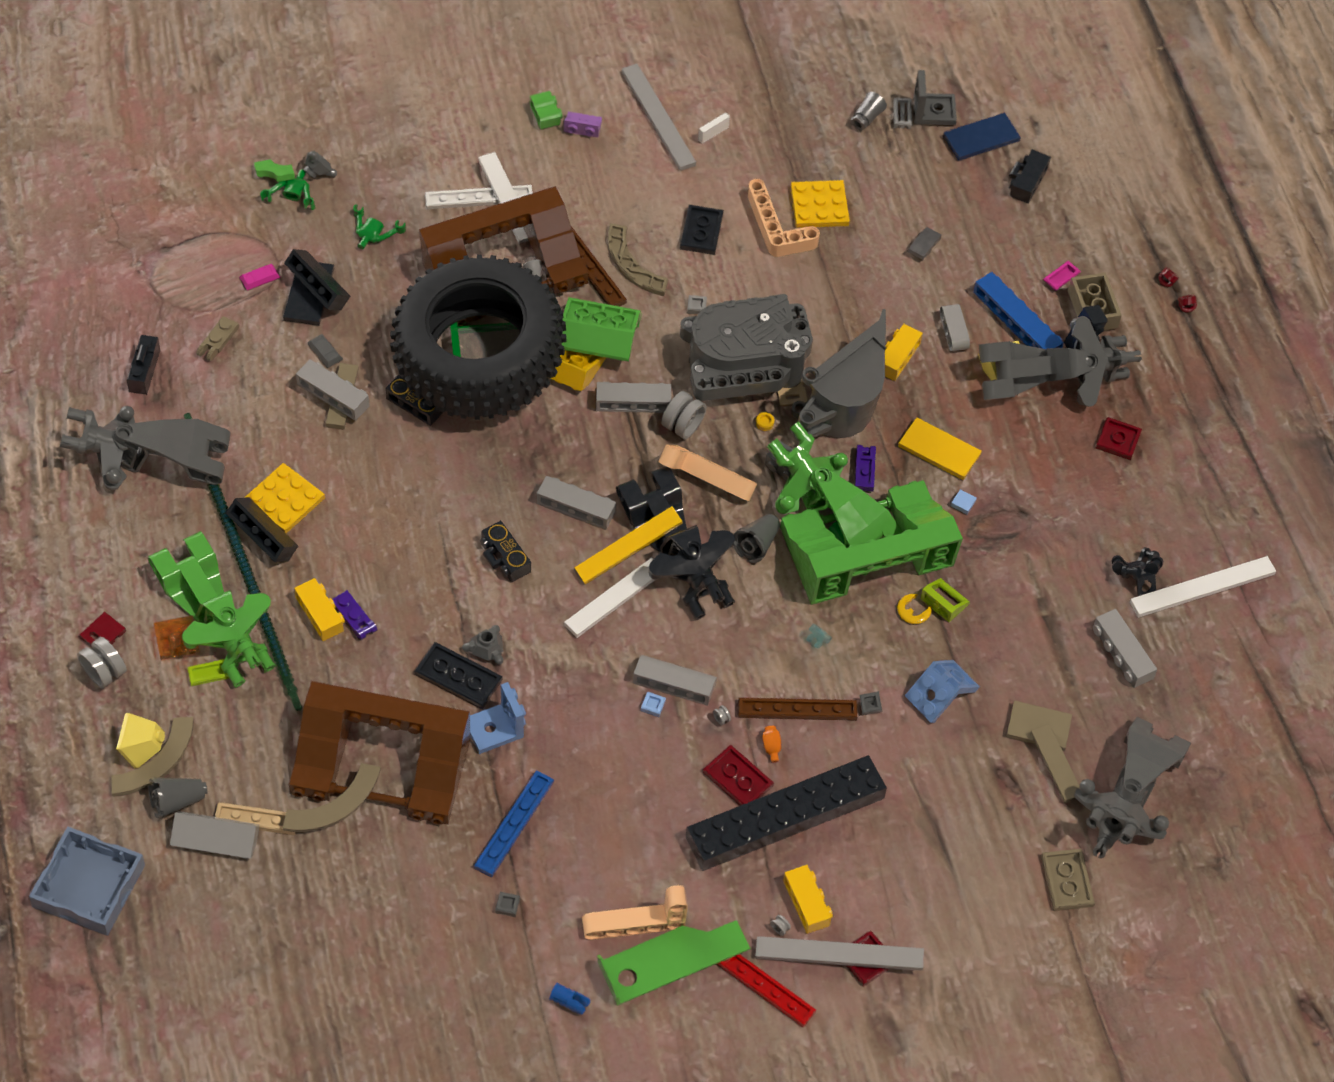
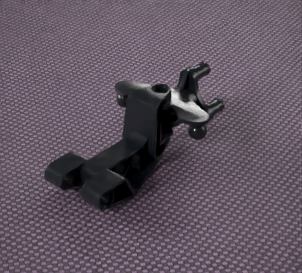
M664 466L650 472L656 490L644 495L634 479L616 486L618 498L630 524L635 529L673 506L683 524L650 544L659 554L649 564V576L654 580L667 576L687 581L690 587L682 600L685 606L689 607L694 620H699L706 615L698 600L710 594L714 604L722 601L725 608L733 605L735 600L728 589V583L726 580L717 579L713 575L712 568L733 545L735 541L734 534L727 530L712 531L708 542L701 544L698 526L695 525L688 529L686 527L682 504V490L671 468Z

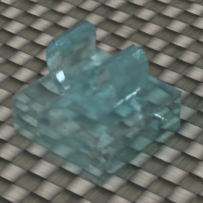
M813 623L809 628L813 634L808 635L807 641L811 642L814 638H817V643L814 645L815 648H820L823 642L828 644L832 640V637L820 626Z

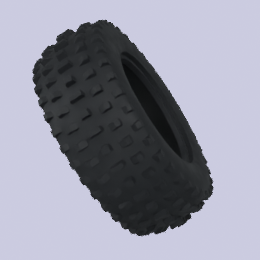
M477 254V258H469L466 255L463 256V260L452 258L450 263L444 265L441 262L437 264L435 270L429 268L425 271L426 275L423 278L418 276L415 279L416 284L414 286L410 285L407 288L408 294L402 296L400 299L401 306H398L395 310L397 317L393 318L392 321L395 331L390 333L391 339H394L395 342L390 343L391 352H395L393 361L397 365L399 375H401L403 381L405 380L410 391L415 389V395L419 399H425L424 403L431 407L434 405L435 410L438 412L447 411L448 416L461 415V419H466L467 416H474L475 420H480V416L493 419L496 414L506 416L507 411H518L521 405H529L532 403L531 399L534 396L539 397L542 394L541 390L543 387L548 388L550 385L549 379L554 378L558 372L556 367L561 366L562 359L560 355L565 353L562 343L567 341L566 334H563V331H566V322L563 321L564 315L556 296L549 291V286L546 283H541L542 279L538 275H532L531 269L521 268L522 264L518 262L509 263L508 258L497 260L495 255H491L490 258H482V254ZM487 315L498 317L510 322L520 331L517 339L507 349L486 358L469 359L458 357L448 353L437 344L438 339L448 327L459 320L472 316Z

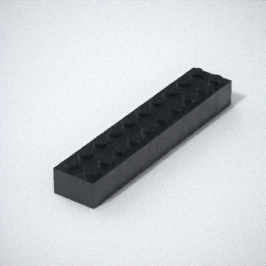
M867 755L687 826L685 838L702 871H705L883 800L887 787L870 756Z

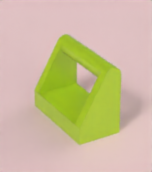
M942 578L924 587L920 598L949 623L970 603ZM939 587L942 588L959 603L953 606L935 590Z

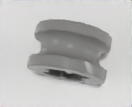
M722 705L719 707V710H713V715L721 726L725 724V721H731V716L725 706Z
M777 915L776 920L770 922L774 931L781 936L785 935V930L791 929L789 922L781 915Z

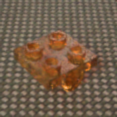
M193 615L154 623L160 660L200 652L199 645L194 649H188L184 646L182 639L183 632L194 621Z

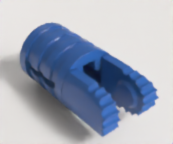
M558 982L555 984L549 1000L581 1015L585 1012V1007L591 1002L588 997L564 985H560Z

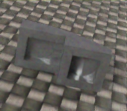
M926 227L912 243L908 252L924 260L931 253L933 246L940 241L942 235Z

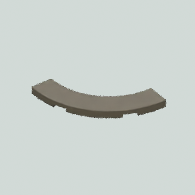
M610 223L608 246L611 257L619 271L638 287L664 296L668 278L642 269L628 251L626 241L627 226Z
M173 718L171 733L165 746L150 762L128 773L112 775V797L138 792L139 789L152 785L149 779L154 777L164 778L170 773L184 756V752L191 741L194 718Z
M361 763L359 771L348 789L326 805L307 810L287 809L283 830L306 832L326 828L344 820L354 813L372 792L379 778L381 767Z

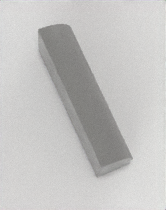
M645 655L640 656L633 674L634 684L707 706L717 682V677Z
M178 811L175 812L170 845L251 859L255 851L260 824Z

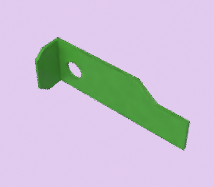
M737 920L709 932L680 926L604 960L601 955H597V961L618 1006L748 951L750 946ZM632 970L635 972L637 980L632 986H623L619 982L618 977L622 971Z

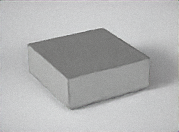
M689 295L687 313L699 314L706 307L707 297Z

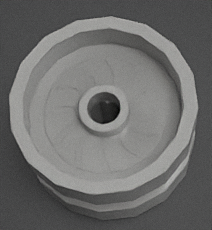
M681 391L667 406L661 424L670 431L675 430L676 435L688 439L701 424L707 406L698 399L693 400L692 395L687 392Z
M99 637L92 642V649L85 647L77 653V657L92 681L104 689L112 683V676L119 678L126 673L127 669L115 648L105 638Z

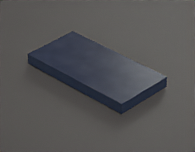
M1006 113L943 133L944 139L958 161L1019 142L1021 139Z

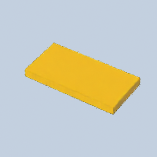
M917 417L898 444V447L961 480L965 479L982 452L976 447Z

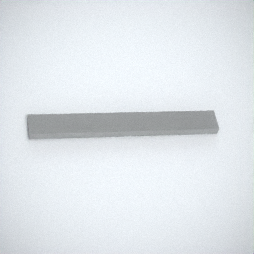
M634 64L622 68L621 73L678 169L682 171L696 166L695 159L639 65Z
M757 936L756 959L923 971L924 948Z

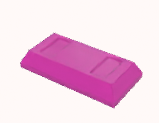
M1067 261L1043 280L1056 291L1069 282L1072 277L1081 273V271L1071 262Z
M273 264L239 276L247 291L280 278Z

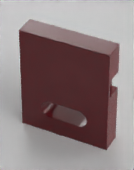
M104 611L79 636L89 646L95 641L91 637L92 635H95L97 638L103 637L112 645L117 637L120 638L126 632V628Z

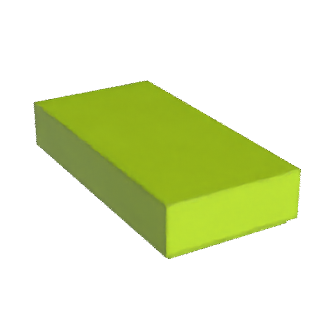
M225 659L187 667L191 687L229 679L227 673L225 674L221 669Z

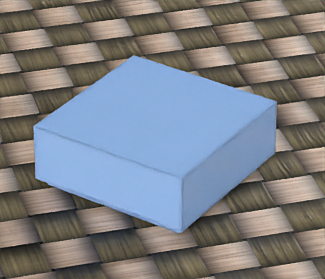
M960 489L952 501L951 507L968 514L977 498Z
M647 692L641 706V711L660 717L666 698Z

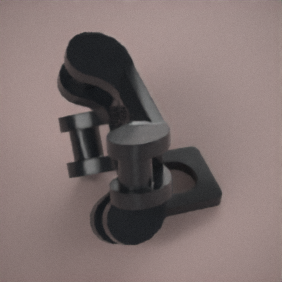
M1144 547L1140 552L1138 560L1130 563L1126 562L1120 555L1112 558V569L1115 574L1122 575V578L1126 579L1133 576V579L1136 580L1138 596L1156 591V574L1164 563L1159 552L1155 550L1151 552L1149 548ZM1145 580L1151 583L1148 591H1142Z

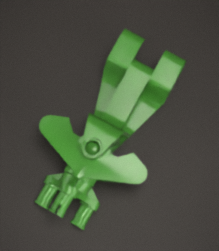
M799 421L789 428L800 441L799 445L793 450L787 451L778 438L768 444L767 448L777 459V464L779 466H787L791 473L775 503V508L780 514L798 511L800 497H802L807 509L813 510L818 508V511L829 507L833 511L843 533L846 548L853 544H864L871 539L878 540L890 534L897 535L902 533L888 509L864 491L840 477L844 466L848 463L846 454L837 453L827 457L812 458L809 452L815 438L807 433Z
M201 531L183 539L190 552V557L176 563L167 548L148 556V561L165 593L196 620L183 632L182 639L186 648L194 649L198 645L225 648L227 656L221 665V669L225 674L227 673L234 687H239L245 683V679L237 668L239 664L245 661L248 662L251 669L255 668V664L257 667L261 665L264 672L274 669L276 665L269 656L266 645L253 643L249 636L261 616L268 611L271 604L270 597L264 593L246 595L243 606L236 609L231 591L224 592L215 552Z

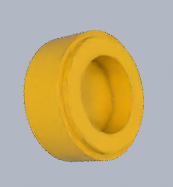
M767 412L758 414L756 426L759 430L769 431L774 427L775 419L772 414Z

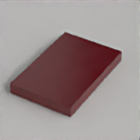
M731 744L703 768V773L739 805L761 798L774 786V782Z

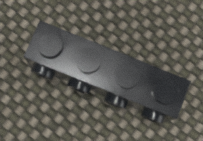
M293 249L284 264L328 310H342L351 296L307 250Z
M250 497L235 498L226 514L274 562L289 561L298 545Z

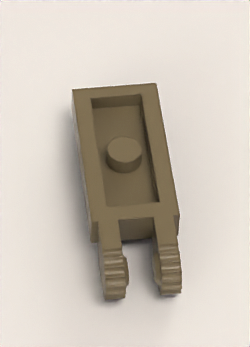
M222 316L203 343L200 344L196 354L201 357L209 348L210 351L206 359L212 361L238 330L239 323Z

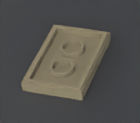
M1014 700L1006 737L1035 744L1031 731L1050 724L1062 751H1065L1072 714Z
M1082 848L1042 853L1041 858L1053 910L1060 911L1094 907L1095 902Z

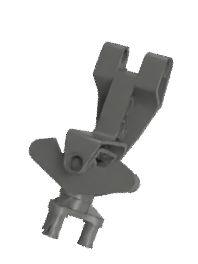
M1085 316L1074 318L1070 322L1071 335L1076 339L1074 349H1041L1010 341L978 344L981 363H996L997 380L983 381V399L1015 397L1017 394L1046 381L1077 377L1080 383L1079 388L1076 390L1078 393L1077 402L1082 406L1091 407L1097 402L1102 378L1104 377L1106 382L1129 378V368L1119 367L1129 362H1140L1142 357L1134 356L1141 355L1140 350L1126 352L1116 348L1126 347L1127 338L1125 335L1115 337L1110 335L1102 336L1099 342L1090 320Z
M130 406L122 407L114 420L101 427L98 426L92 410L86 409L84 411L71 407L68 409L66 419L83 422L85 426L80 438L63 434L60 448L76 450V453L83 454L86 450L96 452L103 484L109 490L118 489L127 478V475L120 467L131 472H138L149 454L163 456L178 463L185 469L191 480L214 485L222 483L225 466L223 463L211 459L208 456V451L217 453L228 451L231 432L225 428L199 419H163L135 423L134 409Z
M1136 717L1124 740V743L1127 744L1126 764H1124L1113 792L1098 793V791H1095V784L1092 780L1084 779L1081 781L1074 796L1091 811L1090 816L1086 820L1087 825L1094 829L1096 826H1099L1097 845L1093 849L1095 857L1100 852L1098 858H1104L1108 849L1118 839L1121 843L1128 845L1132 842L1134 835L1160 840L1165 838L1166 829L1169 827L1168 818L1160 815L1155 819H1150L1143 807L1156 784V778L1171 766L1179 768L1191 742L1176 735L1167 741L1152 733L1154 729L1152 728V723Z

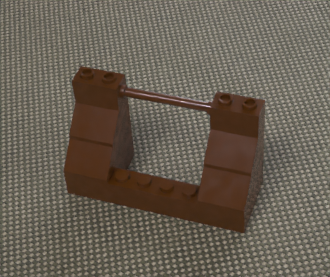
M556 186L419 229L422 263L426 270L429 268L435 270L437 264L441 262L443 265L448 264L452 258L463 260V256L467 255L466 244H472L475 241L523 227L537 259L542 261V270L546 276V280L542 281V284L546 283L549 289L552 288L554 294L564 293L570 289L588 284V272L580 257L565 204ZM486 315L464 318L457 321V325L462 326L475 320H481Z
M311 681L303 707L295 764L288 784L290 794L299 798H313L316 801H330L331 794H343L348 789V787L337 785L335 780L352 722L368 723L374 727L384 726L395 731L404 730L411 734L420 733L422 734L411 797L401 798L371 792L366 799L405 806V809H408V816L417 821L426 820L437 825H448L470 744V711Z

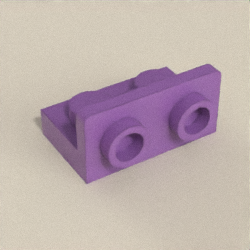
M568 112L567 118L564 120V132L598 138L602 117Z

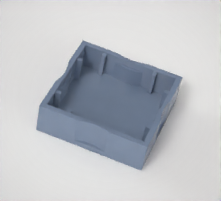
M67 827L54 850L49 865L42 872L29 895L33 908L108 936L145 867L143 854L116 844L105 843L92 835Z

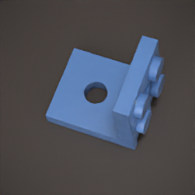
M954 660L933 661L906 693L905 697L930 723H935L958 694L974 693L980 686ZM931 689L935 692L933 700L928 698V692Z
M508 682L501 684L500 705L470 715V736L479 754L524 738V725H526L524 716L526 712L523 705L518 704L516 690L514 688L511 689ZM487 726H493L495 727V731L486 732L485 728Z

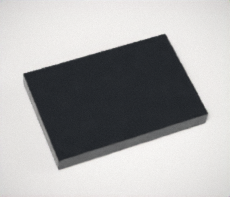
M689 204L680 250L715 255L724 210Z

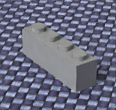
M310 359L296 373L297 385L355 421L370 406L369 396L364 390L354 387L351 382L341 379L335 372L328 371L318 362L315 363Z
M597 382L596 411L664 413L671 402V384Z
M546 476L537 492V504L607 530L616 512V502L612 499L601 497L592 491H585L573 484L564 483L557 478Z
M1114 609L1096 617L1093 625L1094 633L1101 638L1106 651L1111 653L1115 664L1122 669L1125 679L1134 688L1153 680L1157 668L1118 611Z

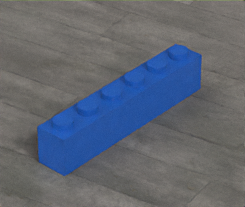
M990 272L975 282L973 293L1025 345L1041 349L1063 347L1064 342L1051 331L1049 326L1043 323L1037 314L1032 312L1025 302L1020 300L1013 290L1002 282L1000 277Z

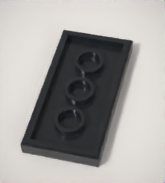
M318 262L333 276L334 264ZM294 275L283 320L320 326L325 306Z
M434 642L414 671V675L482 710L503 680V676L437 642Z

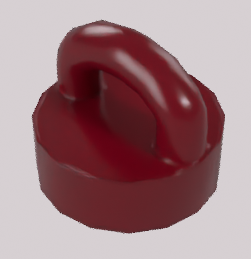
M1165 267L1158 277L1160 283L1165 287H1171L1179 279L1168 267ZM1163 276H1165L1170 282H1165Z
M1196 295L1179 297L1180 309L1183 312H1192L1197 308ZM1193 304V306L1190 308H1185L1184 306Z

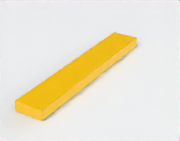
M671 506L574 568L586 585L683 524L673 506Z

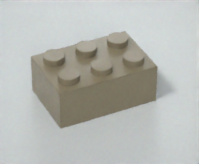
M1106 272L1072 277L1068 293L1077 317L1083 307L1100 305L1108 319L1104 330L1118 328L1122 315Z

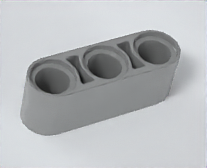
M960 305L941 306L940 317L950 351L969 349L970 339Z

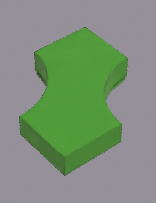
M271 159L254 162V168L258 177H271L277 182L295 179L292 165H279Z

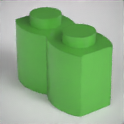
M550 91L530 95V107L540 129L560 125L563 118L561 109H558L556 106L555 95L552 96Z

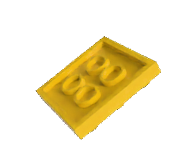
M844 180L791 182L796 228L809 226H849L850 220Z
M282 463L245 497H250L287 534L325 499V494L285 463Z

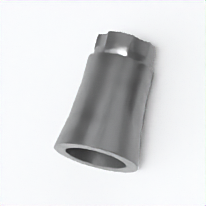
M868 92L851 119L852 125L861 131L868 127L887 108L885 100L875 92Z

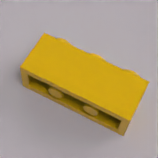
M903 324L900 329H896L892 337L893 340L891 342L888 341L885 346V377L893 381L897 380L920 346L922 332L906 324Z
M313 578L294 588L296 600L322 641L344 632L343 623H345V620L340 612H336L332 598L326 596V590L322 583L319 584Z
M808 865L784 872V885L806 933L829 927L833 914L831 908L826 906L824 902L825 897L822 889H818L815 883L817 882L815 873L810 871Z

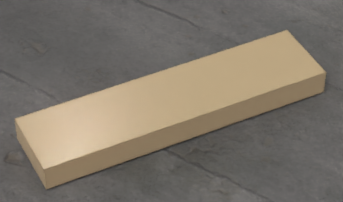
M218 802L215 817L260 824L259 830L289 835L296 834V832L283 830L286 812Z

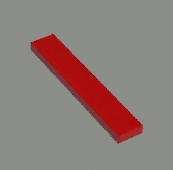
M741 954L717 963L719 967L804 1028L816 1013L814 1007Z

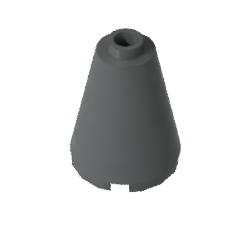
M766 514L738 529L734 533L735 541L733 543V548L741 558L743 556L748 558V562L757 563L761 561L780 528L779 519L772 514Z
M157 777L149 779V782H152V785L148 786L151 807L157 809L158 813H154L157 819L204 799L205 794L208 793L207 785L201 779Z

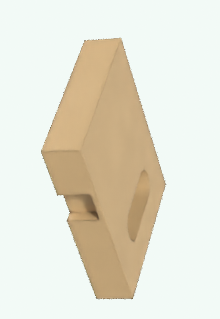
M803 380L796 387L782 388L777 391L780 406H792L796 401L807 402ZM789 396H799V397H800V398H798V399H786V397H789Z

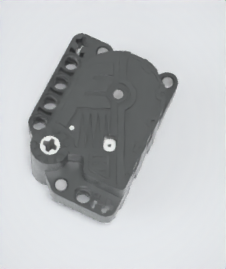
M786 294L711 304L703 308L697 316L683 318L680 324L681 339L690 343V381L693 394L700 401L776 392L782 388L796 387L802 380L804 363L812 350L813 337L805 308L798 303L789 304Z

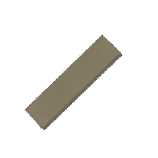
M340 363L337 375L341 379L351 382L355 387L359 366ZM330 405L326 427L345 429L348 416Z
M1050 724L1032 730L1031 735L1063 802L1066 803L1076 799L1074 794L1079 788V784Z

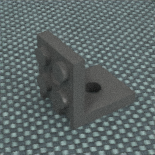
M918 70L913 95L915 124L956 125L955 94L926 93L925 70ZM938 107V108H941L942 110H941V111H937V110H935L934 108Z

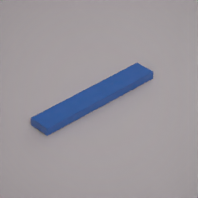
M536 770L475 863L474 868L493 877L553 785L554 779Z

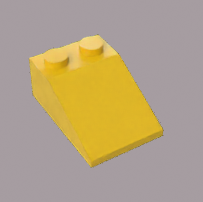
M565 350L564 355H560L562 359L561 366L556 367L558 372L551 379L559 384L568 385L574 390L583 391L591 383L606 357Z

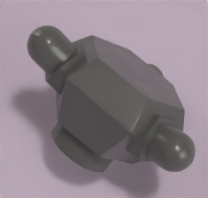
M316 151L306 153L304 162L306 166L303 170L312 178L322 174L331 177L337 176V171L332 169L331 164Z
M494 625L488 630H483L472 637L471 641L464 643L462 650L465 652L470 651L473 655L488 661L494 660L498 665L502 664L504 660L501 655L504 650L502 636L499 633L500 627Z

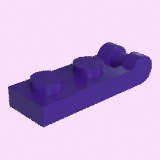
M857 445L855 486L862 491H874L876 446L863 447V445Z
M348 590L332 599L336 607L335 609L338 613L342 614L345 622L359 640L366 638L368 633H374L378 630L375 623L370 620Z

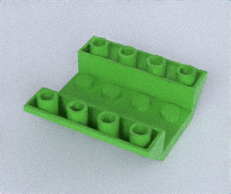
M568 297L563 313V321L566 322V331H563V334L567 336V341L562 343L565 350L629 362L634 334L642 318L641 310Z

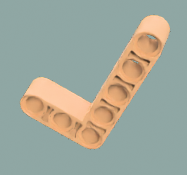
M760 179L750 181L748 199L770 255L780 257L816 249L819 243L820 231L816 227L809 226L783 232L764 182Z
M666 444L658 461L669 468L684 470L746 501H750L757 486V483L678 445Z
M680 885L667 888L665 903L662 905L587 913L582 916L584 937L590 940L671 931L680 926H685L688 908L685 889Z

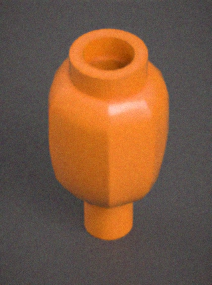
M767 726L762 734L764 749L770 755L771 763L779 762L778 753L782 749L781 735L776 730V726Z

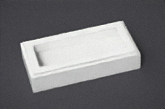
M724 113L699 128L698 140L703 144L728 129L730 116Z

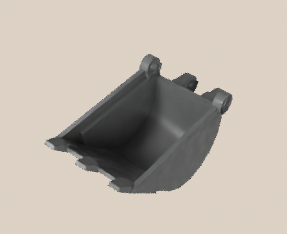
M886 309L882 310L879 321L818 368L807 367L804 369L802 380L805 385L810 386L813 390L807 402L796 401L793 403L791 414L798 419L807 433L813 437L821 434L833 438L852 437L862 432L871 421L885 379ZM807 373H812V374H814V375H815V379H813V380L808 379V378L806 377V374H807ZM796 406L803 407L800 413L795 410Z

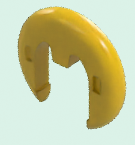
M907 594L897 604L899 616L910 624L925 622L932 612L931 606H929L920 615L913 616L914 610L911 608L905 609V606L915 599L918 594Z

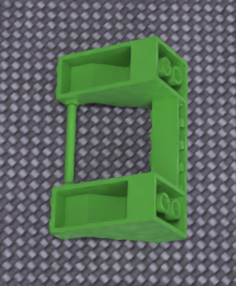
M924 480L919 482L912 481L904 486H894L888 490L885 500L878 501L883 507L891 509L893 517L902 531L901 534H890L882 539H871L864 544H853L846 548L842 542L835 538L832 532L825 528V523L837 520L834 513L823 516L820 515L818 508L813 510L807 509L798 514H788L781 519L780 529L811 605L846 596L851 578L854 576L910 561L913 562L918 576L954 566L963 540L953 515L932 500Z

